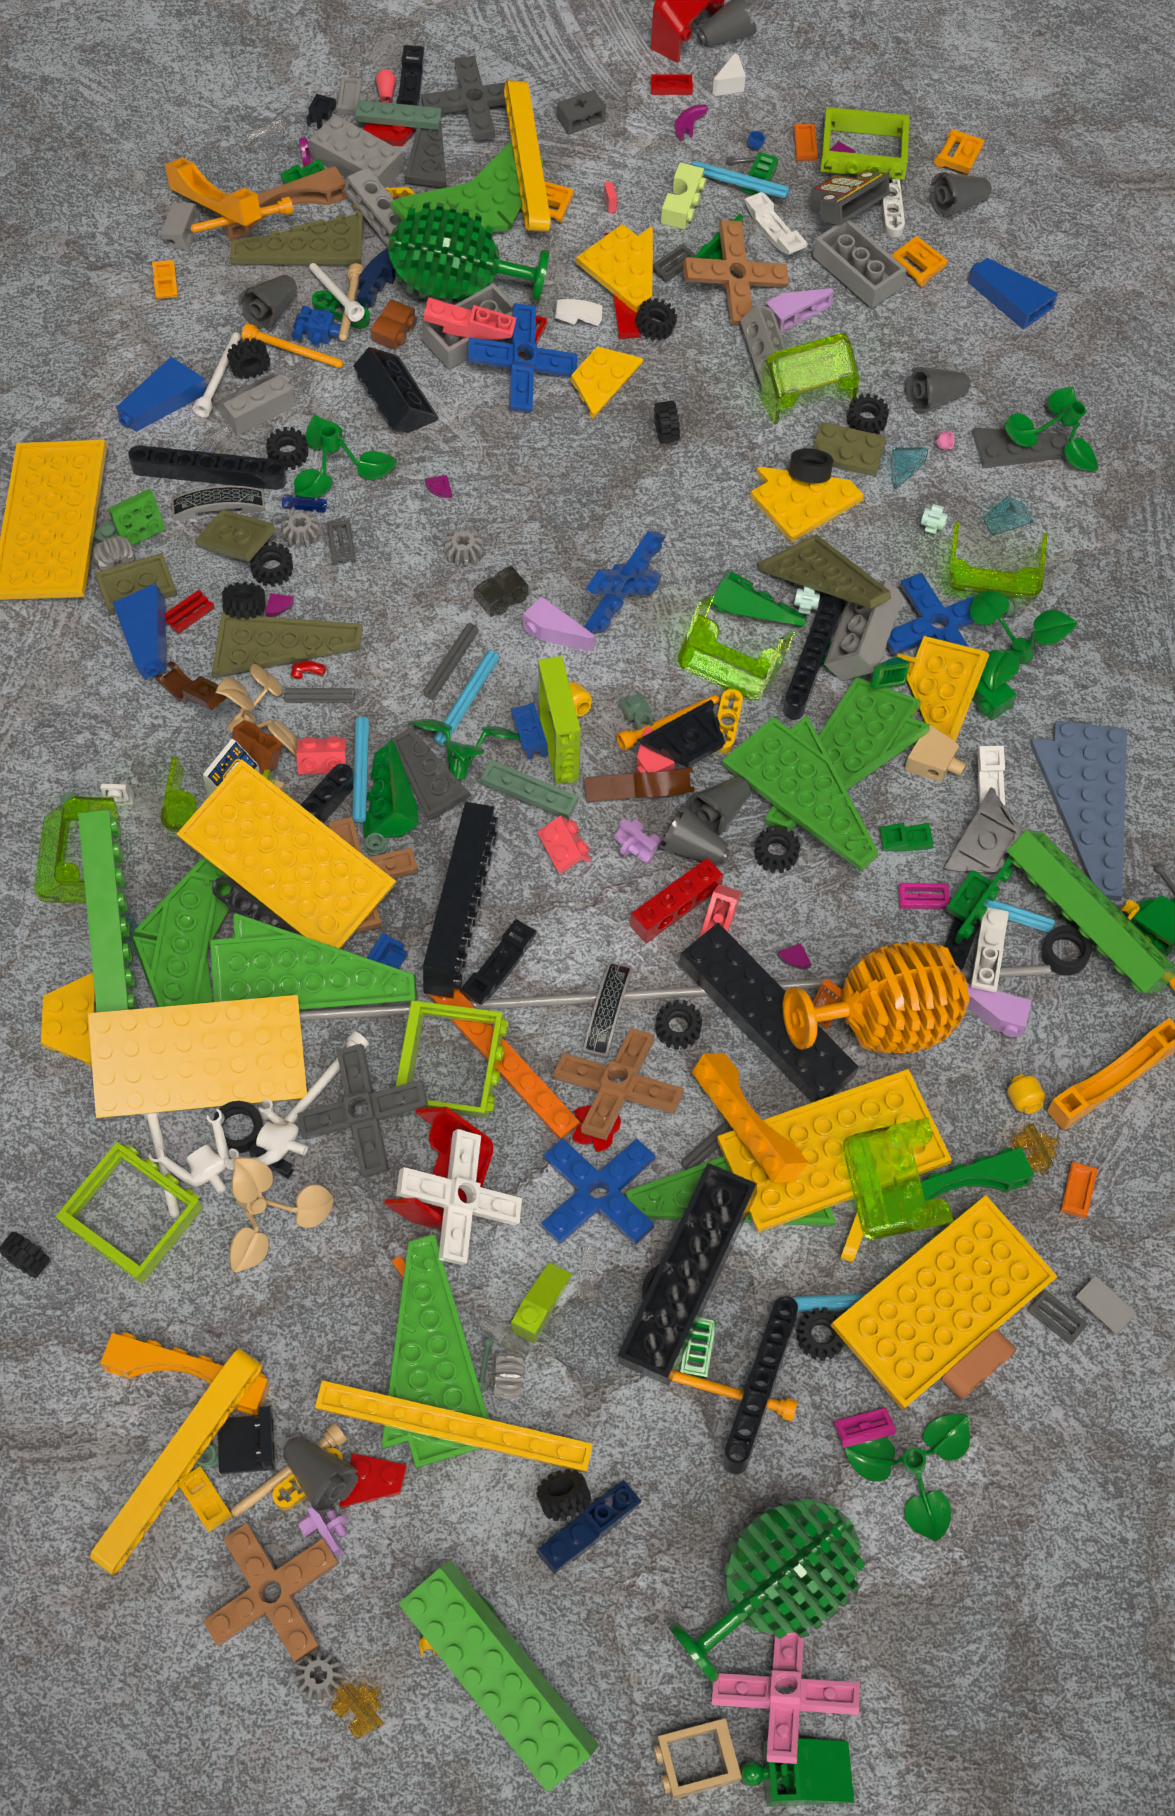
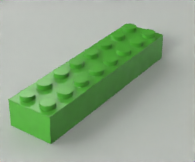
M109 810L78 813L96 1011L98 1013L138 1009L137 997H134L131 987L136 986L134 971L132 972L131 968H129V962H133V951L127 942V937H131L129 921L127 922L124 912H128V900L124 896V892H122V887H126V878L119 863L124 862L123 849L120 847L119 842H117V838L121 837L120 823L117 822V818L113 817Z
M1026 830L1007 850L1012 856L1010 858L1013 860L1012 863L1020 869L1024 868L1028 873L1027 878L1034 885H1040L1046 891L1044 895L1049 901L1059 904L1062 908L1061 913L1068 920H1074L1080 926L1078 930L1083 936L1094 940L1097 944L1095 946L1096 949L1103 956H1109L1115 962L1113 966L1122 975L1126 973L1132 980L1130 982L1131 985L1138 992L1159 993L1175 977V966L1043 831Z
M451 1560L442 1565L398 1603L547 1793L590 1758L599 1747L598 1743Z

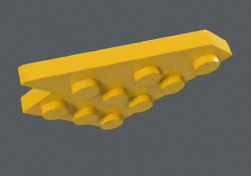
M621 224L576 257V264L636 313L643 301H647L650 298L652 300L653 228L650 226L637 236L628 227Z
M767 467L757 468L756 474L763 480L764 484L750 492L751 499L791 543L864 499V494L848 479L831 477L826 482L807 483L795 479L787 470Z
M924 636L916 657L899 653L897 657L910 662L907 681L914 697L920 699L921 706L919 708L925 722L956 742L989 654L986 651Z

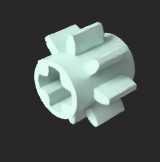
M933 504L932 509L925 508L921 524L926 526V532L935 534L937 529L943 531L948 514L942 513L944 507Z
M804 586V589L797 588L794 606H799V613L809 615L811 609L817 610L820 593Z

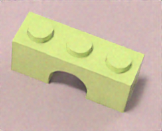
M679 163L674 176L673 193L680 195L667 194L662 207L661 224L686 229L688 221L692 222L695 213L693 208L698 206L701 197L699 192L700 190L704 191L707 179L704 178V168Z

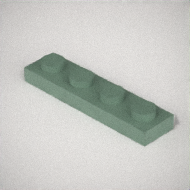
M358 100L355 121L439 130L442 108Z
M490 760L480 778V783L568 820L579 801V796L493 760Z

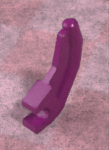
M706 104L694 105L684 110L674 121L675 135L680 142L683 141L684 133L688 134L690 138L693 137L695 121L706 115L708 111Z

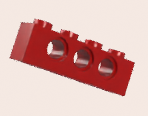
M706 858L631 913L630 927L647 944L711 897L718 884L722 885L724 874Z

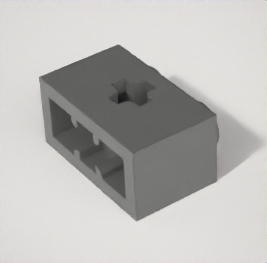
M595 89L557 103V119L568 135L605 122L606 105Z

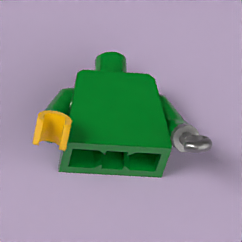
M1162 895L1156 899L1150 898L1139 902L1127 900L1120 911L1127 912L1129 914L1128 919L1131 920L1133 918L1132 923L1162 953L1168 956L1173 947L1175 949V897L1171 901Z

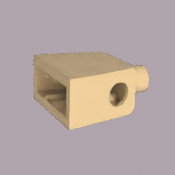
M929 725L930 731L917 741L908 756L905 771L939 782L943 781L948 771L961 777L967 763L956 758L960 746L945 734Z

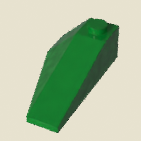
M729 569L724 573L711 599V603L714 604L713 607L723 613L728 611L733 614L805 626L807 622L805 615L784 602L779 601L778 604L775 603V599L767 591H756L753 587L754 583Z
M390 740L374 755L370 776L374 782L372 790L367 793L366 798L370 801L369 810L366 811V821L363 822L364 838L372 833H379L384 838L402 837L419 824L418 809L395 742Z

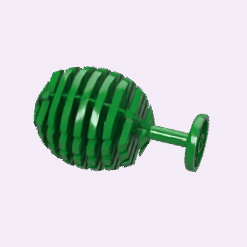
M426 202L423 204L422 211L415 213L416 208H409L407 218L401 223L399 221L391 232L388 243L390 264L392 262L396 270L395 280L401 282L403 279L407 283L406 291L410 295H412L414 288L419 291V298L425 299V296L428 295L435 300H438V298L445 299L444 302L451 304L452 299L459 298V303L466 299V297L481 291L488 284L490 285L497 273L531 281L533 283L531 301L539 303L550 250H541L536 267L500 260L498 245L495 244L492 238L493 228L487 225L485 229L481 225L482 216L477 212L475 220L469 217L470 210L463 208V213L456 212L457 207L451 205L450 210L443 209L444 204L437 203L436 209L429 210L431 202Z
M786 1497L777 1499L780 1506L773 1508L769 1505L763 1510L764 1513L762 1515L756 1516L750 1521L751 1524L747 1529L742 1528L737 1533L740 1537L737 1543L730 1539L727 1545L731 1556L729 1563L726 1561L722 1571L726 1575L727 1588L725 1587L731 1609L695 1639L691 1638L679 1623H673L668 1627L712 1684L719 1679V1672L709 1661L707 1654L742 1622L762 1633L761 1631L773 1633L779 1639L787 1636V1633H796L800 1638L810 1636L806 1630L807 1628L813 1627L818 1630L824 1625L822 1623L824 1619H831L837 1614L836 1609L839 1605L844 1607L850 1602L847 1597L849 1590L857 1595L860 1585L855 1581V1576L865 1566L864 1561L859 1556V1547L861 1548L853 1523L836 1507L827 1503L823 1504L812 1501L806 1497L800 1499V1501L792 1502Z

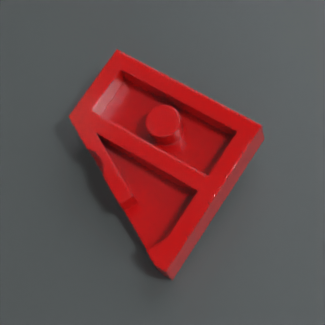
M367 123L363 128L366 132L386 143L403 147L414 135V127Z
M352 1453L350 1465L358 1471L355 1473L358 1476V1482L350 1495L343 1502L340 1500L339 1507L341 1509L401 1494L407 1465Z

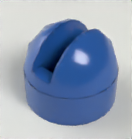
M751 131L747 140L748 146L753 150L760 149L764 144L765 136L759 131Z

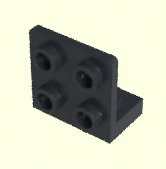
M270 1406L259 1407V1415L228 1418L218 1431L219 1473L221 1475L275 1470L274 1421Z

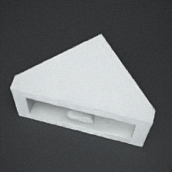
M734 53L714 78L713 95L719 96L744 92L746 75L737 54Z

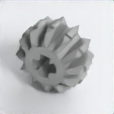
M303 509L300 513H296L293 510L292 516L285 515V521L281 524L282 537L284 541L288 542L289 546L296 544L298 549L301 545L309 548L310 543H316L317 537L320 536L321 532L319 520L314 517L312 511L305 514Z
M460 527L458 532L451 530L450 536H446L444 540V553L447 555L449 562L455 561L456 566L464 563L467 568L468 562L476 564L477 558L482 556V539H479L478 532L472 533L470 528L463 531Z
M112 536L110 539H104L103 542L98 543L97 547L93 549L94 558L100 570L130 563L135 559L131 543L128 538H123L122 536L116 538Z
M499 1352L496 1355L493 1373V1393L495 1397L511 1399L518 1398L521 1395L524 1360L521 1354Z
M320 1651L316 1652L315 1661H312L311 1657L306 1655L305 1660L308 1665L298 1664L297 1669L303 1674L294 1677L295 1682L302 1683L297 1688L299 1694L308 1691L306 1700L309 1702L316 1694L319 1704L323 1703V1694H327L330 1700L334 1699L331 1689L341 1691L342 1686L336 1681L344 1679V1673L336 1672L341 1667L340 1661L332 1663L333 1655L330 1653L323 1661ZM322 1671L323 1675L327 1678H322L323 1682L317 1684L312 1677L313 1675L317 1677L316 1672Z

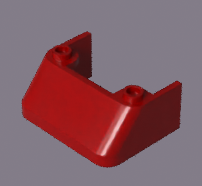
M656 0L653 6L651 50L678 63L680 61L681 45L691 37V23L704 9L715 14L724 6L725 0Z
M448 1107L417 1108L415 1113L432 1125L429 1133V1143L432 1149L439 1153L432 1175L448 1178L453 1131L459 1129L481 1135L476 1182L481 1183L480 1187H482L494 1151L491 1139ZM458 1188L460 1200L466 1203L467 1196L465 1192ZM417 1198L385 1199L384 1204L410 1222L442 1230L443 1207L421 1202Z

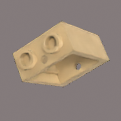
M726 1718L658 1736L657 1745L653 1746L657 1764H663L665 1775H661L665 1794L670 1793L672 1800L738 1783L742 1778ZM714 1732L725 1774L678 1787L668 1744Z

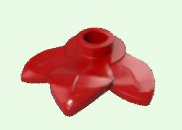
M592 1105L575 1109L574 1114L581 1124L575 1130L572 1140L582 1145L593 1143L596 1152L608 1149L613 1143V1134L617 1133L621 1126L619 1115L607 1139L604 1140L582 1133L581 1126Z

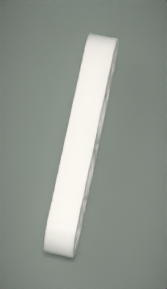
M890 179L892 181L889 183L890 192L895 193L896 196H886L881 199L884 231L888 236L894 238L903 234L905 225L900 179ZM895 208L898 212L891 213L887 209ZM892 221H895L896 228L892 225Z

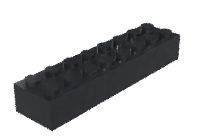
M465 801L423 963L424 994L453 999L455 990H460L463 978L461 971L462 968H466L468 958L466 951L467 947H471L473 939L471 930L472 926L476 927L478 918L476 910L477 906H481L482 885L486 886L488 878L487 865L491 866L493 857L491 849L492 846H496L498 831H496L498 817L494 816V806Z
M719 922L681 952L679 965L812 1103L835 1095L856 1076L859 1066L818 1024L815 1043L810 1048L801 1050L792 1043L783 1017V998L786 991Z
M707 1163L617 1355L619 1364L663 1384L670 1385L757 1195V1183Z

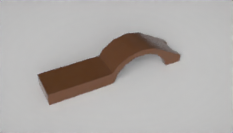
M172 661L167 663L171 669L169 673L165 676L159 673L153 676L161 686L180 702L185 703L190 699L212 710L228 698L216 693L218 684L202 676L192 681Z
M693 767L660 772H632L584 777L586 802L635 797H659L694 792V786L690 784V773L693 772Z

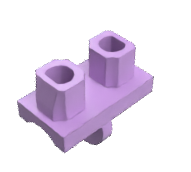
M624 818L620 821L619 830L614 836L622 845L620 853L623 856L632 853L648 864L652 861L661 839L655 834L646 836L642 832L644 829L642 823L637 819L629 822Z
M312 1506L308 1508L309 1514L298 1523L304 1536L308 1538L319 1530L335 1556L339 1557L344 1551L333 1532L336 1531L340 1539L347 1535L343 1528L349 1521L347 1516L341 1515L337 1517L334 1510H331L326 1514L330 1520L328 1523L323 1514L317 1513Z

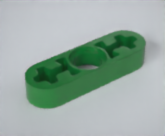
M324 290L316 291L312 295L313 309L320 311L328 309L331 313H334L335 320L342 322L344 312L339 313L335 309L344 306L332 293ZM363 307L365 312L362 319L356 322L351 321V327L364 329L369 326L370 313L367 308Z

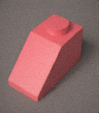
M650 727L645 728L643 736L652 732V729ZM641 744L637 755L635 772L647 773L674 770L675 762Z
M718 884L713 891L700 937L718 922L729 932L741 898V891Z

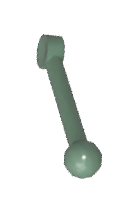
M486 1337L483 1340L485 1348L478 1382L481 1394L486 1391L484 1381L490 1347L493 1346V1339L490 1337Z

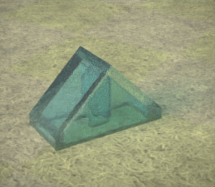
M893 447L890 460L893 488L897 490L925 464L928 454L927 448Z
M1009 496L1005 497L982 518L992 536L1034 522L1025 504Z

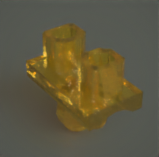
M1034 1123L1028 1124L1023 1132L1014 1136L1012 1140L1014 1148L1022 1147L1023 1150L1029 1149L1032 1156L1026 1158L1033 1173L1040 1172L1041 1176L1049 1174L1048 1169L1053 1166L1051 1159L1057 1157L1054 1149L1060 1143L1057 1138L1049 1139L1046 1132L1039 1135Z
M349 1684L346 1687L344 1685L336 1691L339 1696L331 1705V1709L340 1718H344L350 1711L356 1715L357 1719L348 1727L356 1739L363 1738L370 1732L379 1730L385 1724L376 1714L382 1708L381 1704L376 1700L381 1694L377 1687L369 1691L363 1684L356 1690L352 1684Z

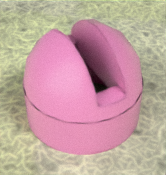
M944 431L939 433L936 445L940 449H952L954 447L953 432Z

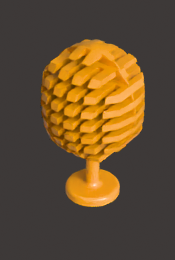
M904 942L903 945L895 943L869 952L853 966L843 984L844 988L841 990V1002L814 1007L810 996L804 989L800 987L787 989L783 998V1017L792 1043L801 1050L810 1048L815 1043L818 1022L844 1017L846 1024H849L855 1032L861 1048L886 1054L891 1052L894 1054L913 1053L937 1045L948 1038L952 1031H955L966 1013V1008L970 1002V995L963 971L960 972L959 967L955 965L948 948L926 942Z

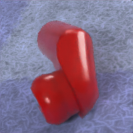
M311 660L296 662L291 666L292 671L290 675L293 678L302 679L303 673L309 672L323 677L326 672V665Z

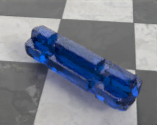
M285 494L282 498V507L289 509L295 507L297 510L303 509L306 511H314L316 509V512L324 513L327 510V500L321 498L314 500L312 497L301 496L293 498V495Z

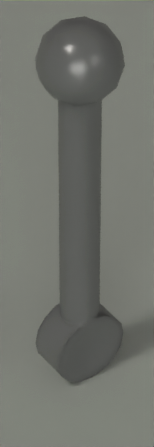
M728 157L726 164L733 166L735 163L754 162L756 157L741 159Z
M1157 864L1155 872L1161 874L1175 894V885L1165 873L1164 866Z

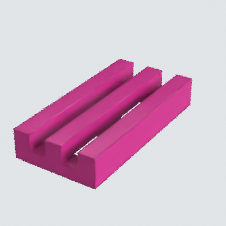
M899 883V909L946 910L950 903L949 884ZM905 891H914V892H944V894H930V893L910 894V893H905Z
M886 1407L834 1421V1428L838 1432V1438L841 1440L843 1448L895 1434V1426Z

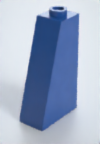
M989 258L984 259L980 263H975L970 270L968 283L1023 330L1054 308L1058 295L1057 292Z
M170 357L116 406L119 416L118 420L124 427H130L137 432L203 397L207 389L205 378L173 357Z
M155 583L113 602L136 668L144 679L156 676L158 673L166 670L165 598Z

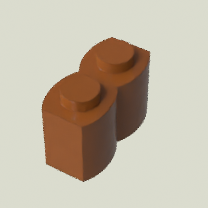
M391 299L372 326V341L394 350L399 345H403L407 332L413 329L417 322L415 308Z
M245 720L233 727L231 739L235 740L258 764L260 772L268 774L277 767L282 743L276 737L262 732L258 726Z

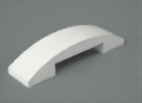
M760 192L745 198L747 209L756 225L778 250L791 254L807 247L808 243L798 231L792 232L774 212V204L765 193Z
M1004 746L979 747V806L990 787L995 789L997 796L1005 805L1003 771L1005 770Z

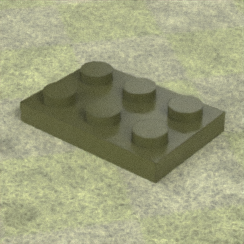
M820 422L813 449L821 450L831 455L834 459L833 467L876 477L886 436Z
M222 509L195 539V542L200 548L249 562L274 534L276 528L273 523Z
M163 553L95 573L109 615L116 613L113 602L155 583L164 595V598L177 595Z

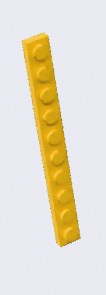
M323 1380L315 1405V1410L584 1473L587 1472L593 1446L592 1443Z

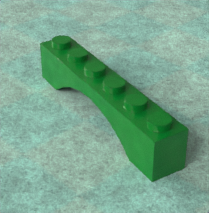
M1022 1147L1014 1150L1006 1148L1000 1151L997 1156L991 1158L989 1156L980 1157L974 1161V1164L965 1166V1164L957 1165L950 1172L931 1174L926 1180L918 1183L916 1180L904 1184L901 1189L895 1191L893 1189L884 1190L878 1194L874 1208L885 1233L888 1234L910 1226L915 1216L927 1203L945 1192L962 1187L977 1186L1009 1192L1029 1185L1034 1177V1173Z

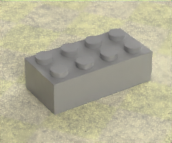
M336 114L309 139L311 158L315 161L320 159L322 164L328 168L336 166L339 173L346 178L365 168H369L378 177L382 186L386 188L404 170L403 151Z
M847 220L841 225L837 224L815 239L813 257L871 308L903 288L907 269L852 221Z
M493 283L457 303L455 306L472 310L473 305L512 316L514 304ZM427 321L422 323L423 342L448 369L467 359L468 337L444 333V326ZM483 339V340L499 341L500 339Z
M887 580L880 581L879 583L890 590L891 599L883 602L881 605L868 608L847 601L824 663L841 681L873 673L875 666L880 664L903 600V596Z

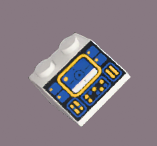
M233 739L229 741L203 774L208 797L241 759L260 773L258 764Z

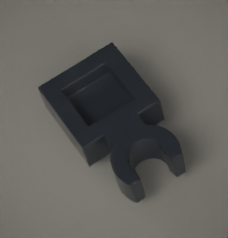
M316 94L308 108L307 126H310L311 122L317 121V128L320 129L323 126V118L329 120L336 107V99Z
M256 1142L249 1149L251 1158L259 1157L267 1152L264 1148L257 1146ZM283 1159L268 1165L272 1172L276 1171L286 1179H289L294 1172L292 1169L293 1165Z

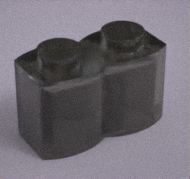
M512 566L501 570L493 578L481 582L474 588V598L490 617L502 615L510 605L522 603L528 595V584Z

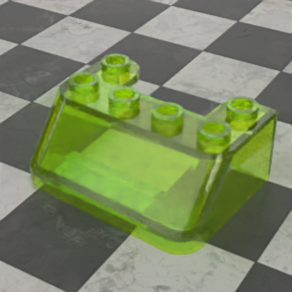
M929 1117L856 1133L844 1140L843 1152L861 1229L867 1238L875 1240L954 1222L950 1206L944 1199L936 1198L925 1201L913 1148L925 1146L931 1141L932 1129Z

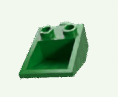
M798 1738L797 1764L782 1763L781 1765H775V1762H767V1739L761 1746L763 1767L757 1762L750 1761L745 1763L741 1769L742 1780L749 1786H757L764 1780L767 1807L854 1803L848 1741ZM777 1786L783 1787L784 1795H778Z

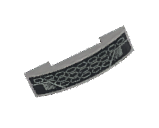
M245 486L207 487L181 494L172 499L173 520L197 518L196 513L222 509L242 508L243 514L265 511L263 490Z
M611 962L608 963L591 1016L583 1053L605 1059L608 1058L633 968Z

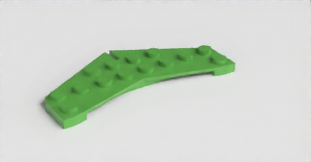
M512 141L470 183L400 197L391 202L390 208L403 221L407 218L409 208H416L415 213L422 211L423 204L426 202H431L429 210L436 209L437 203L444 204L443 209L450 210V205L456 206V212L463 213V208L470 210L469 217L475 220L477 212L482 216L481 225L485 229L489 225L493 228V232H507L508 228L511 230L522 207Z
M202 858L133 931L132 942L156 1007L213 1002L207 950L210 946V940H213L229 907L213 894L212 885L217 878L229 877L205 858ZM225 884L222 887V896L230 893L231 885Z

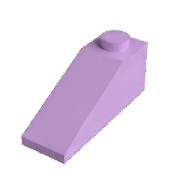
M829 288L782 293L777 297L770 298L765 303V307L773 309L780 332L782 333L830 307L834 291Z
M542 596L523 613V628L529 635H534L542 641L592 651L595 648L594 634Z
M967 983L970 995L968 1009L996 1031L1002 1032L1009 1037L1022 1036L1032 1000L999 991L995 993L971 988V984Z

